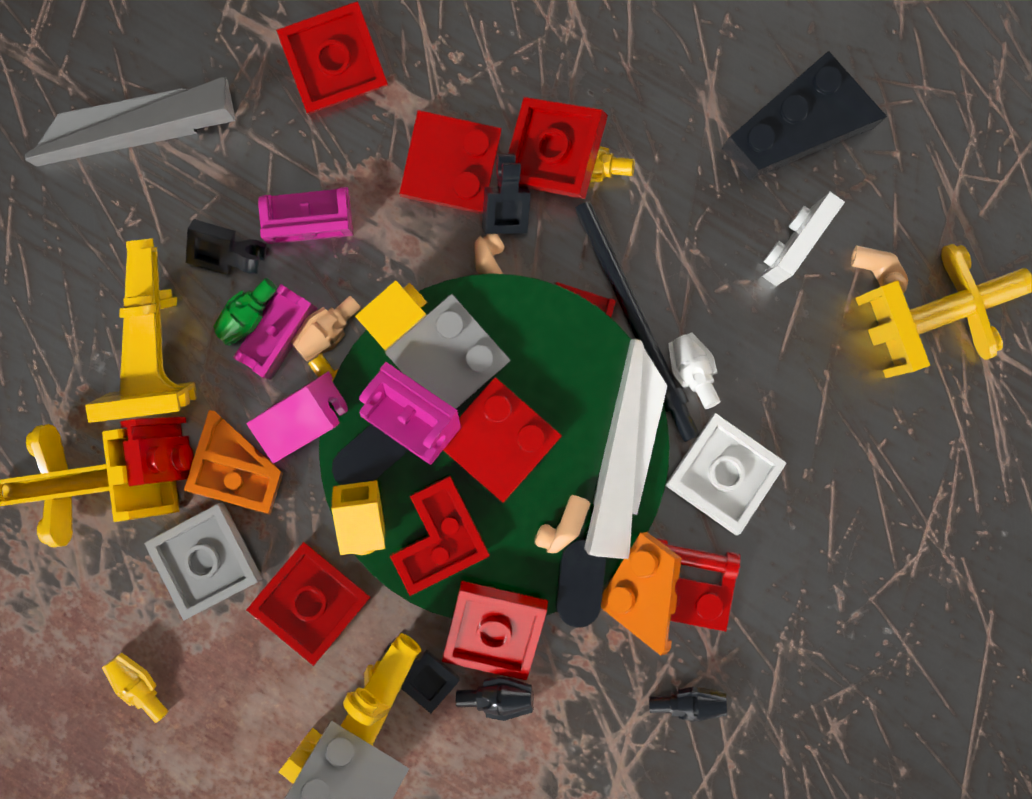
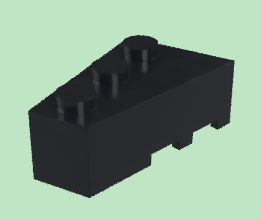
M828 51L734 132L722 149L748 179L752 180L800 160L804 156L829 148L857 134L872 130L887 116Z

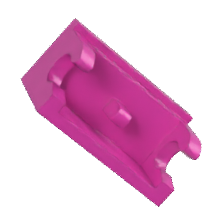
M348 187L258 197L260 235L268 244L353 236Z
M280 284L264 309L262 320L255 330L247 335L233 358L253 369L252 371L259 376L272 380L293 347L291 340L305 319L317 311L318 308Z
M387 362L381 366L379 373L368 384L359 398L364 403V406L359 411L362 418L430 465L461 429L458 412L455 408Z
M329 371L246 423L272 463L279 461L340 424L328 401L332 403L335 411L340 416L345 414L348 408L345 400L332 382L333 377Z

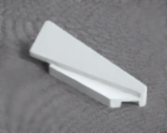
M631 339L593 499L594 509L584 547L587 553L592 556L629 558L632 514L637 515L667 390V384L644 349L642 341L637 339Z

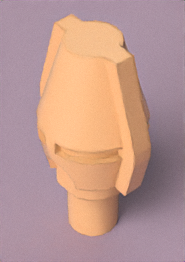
M349 296L335 309L332 307L329 310H326L324 307L320 308L305 319L291 340V344L307 362L321 353L324 354L332 350L345 335L343 329L347 326L346 321L361 309L360 305L354 298Z

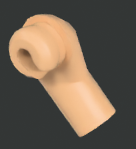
M487 234L483 238L480 235L474 243L475 266L478 275L503 274L493 257L496 254L502 253L505 248L498 234Z
M855 246L851 257L852 267L871 270L880 287L898 280L902 292L905 293L908 277L895 254L863 246Z
M571 495L559 525L556 528H552L548 524L541 525L535 537V544L538 547L546 548L547 553H558L579 536L591 503L582 497Z

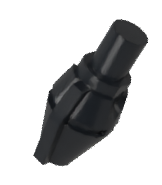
M504 676L485 679L483 686H478L477 690L456 691L457 707H477L478 711H484L486 718L506 721L532 713L534 710L532 685Z
M698 686L677 689V692H671V695L649 696L650 713H672V717L700 722L727 716V695L725 692Z

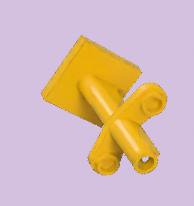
M153 238L126 241L127 259L125 296L123 298L124 306L119 309V318H123L120 391L109 392L86 404L88 423L178 412L181 410L180 407L189 405L190 400L197 399L195 382L176 384L164 372L160 309L177 306V297H173L172 289L159 290L157 247H154Z
M949 244L942 247L941 257L943 265L957 290L956 293L909 310L897 280L856 297L858 306L867 302L871 303L879 324L877 327L868 329L872 344L875 346L886 342L894 366L883 370L885 378L915 372L931 366L919 335L965 317L968 319L974 346L978 354L984 360L995 357L997 351L1002 350L1003 342L998 330L994 326H990L986 309L1031 293L1032 274L1027 268H1022L976 285L969 271L972 261L968 250L963 245Z
M51 424L38 425L28 433L26 447L28 452L36 458L41 474L0 480V506L44 500L43 518L38 522L37 535L42 543L53 548L66 546L72 538V496L110 491L113 522L180 512L176 481L138 486L128 485L123 441H128L127 429L102 432L106 464L68 470L58 430Z
M400 633L391 644L383 659L377 661L374 665L369 664L364 672V689L357 688L353 692H348L343 701L348 715L341 724V727L372 746L415 658L421 652V648L415 640L406 634ZM312 728L279 770V773L291 783H294L322 735Z

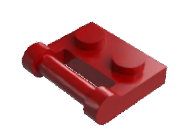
M656 538L681 557V565L721 572L719 584L679 577L675 584L677 595L676 610L674 614H671L670 621L726 632L735 582L740 569L741 555L732 552L720 555L668 545V540Z

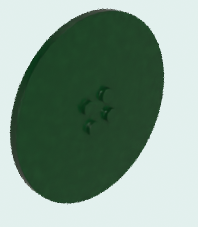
M481 274L450 279L418 291L427 301L421 308L426 315L452 294L511 360L456 408L458 416L462 415L491 380L496 377L561 434L562 437L504 503L445 451H442L430 465L410 450H407L398 461L375 479L378 481L385 522V549L375 550L367 555H354L376 579L392 592L418 607L452 619L461 581L548 600L546 616L557 612L556 595L563 549L558 553H547L546 548L538 547L535 544V537L541 525L548 524L552 528H556L559 525L570 496L575 495L591 503L581 532L576 539L587 538L594 509L593 499L631 338L606 313L580 295L561 286L536 278L511 274ZM367 329L351 347L333 380L334 385L346 402L348 411L340 416L335 411L332 403L328 401L340 424L319 438L321 479L331 514L333 486L339 485L332 473L333 460L345 446L371 425L359 413L364 406V403L359 400L360 395L379 373L381 366L385 362L400 371L385 354L386 350L383 349ZM664 403L637 515L632 514L630 549L640 533L649 532L665 491L669 469L670 443ZM450 475L490 556L409 596L390 558V554L429 535L410 495ZM605 557L606 566L603 586L614 576L624 559Z

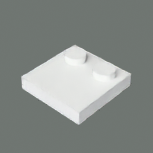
M829 192L810 209L803 206L788 226L794 230L785 244L778 241L763 262L769 265L762 277L777 286L793 276L845 202L832 192Z
M715 413L710 417L665 486L733 534L739 535L787 463Z

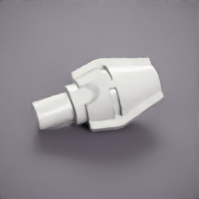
M692 332L668 343L672 372L684 389L690 387L693 392L696 391L704 409H709L719 404L721 401L712 385L714 382L712 376L718 372L714 356Z

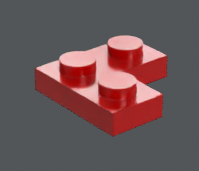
M450 475L410 495L429 535L390 554V558L409 596L490 556Z

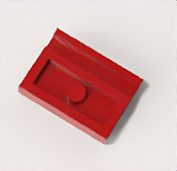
M186 416L137 418L120 421L121 428H127L128 441H123L129 486L179 481L188 478L194 454L189 445V437L182 435L181 424L187 423Z

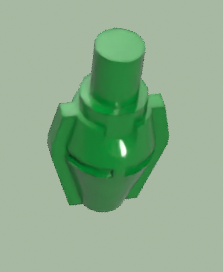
M265 278L253 291L248 290L245 292L241 290L230 298L213 326L216 336L225 345L230 346L252 333L262 320L263 310L266 308L265 303L276 292L277 286L271 280Z

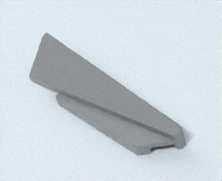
M222 77L189 90L181 88L60 113L56 116L36 148L29 150L25 154V159L37 167L197 134V129L236 121L228 80L226 77Z

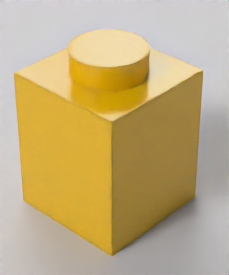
M395 280L355 317L383 349L387 351L427 316L421 309L427 301L410 282L403 288Z
M378 481L333 486L331 509L340 555L352 553L367 555L375 550L385 549V522Z

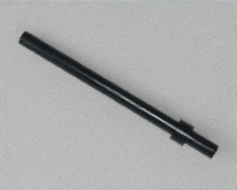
M591 201L575 207V210L635 338L642 341L644 349L667 384L663 402L665 412L670 411L684 442L699 436L700 434L685 404L689 400L682 386L677 387Z

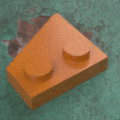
M209 410L184 491L271 515L283 473L218 413Z
M642 532L632 545L629 558L622 561L604 590L601 608L662 656L668 654L672 645V640H669L668 636L671 614H674L676 610L677 595L675 584L679 579L681 557L648 532Z

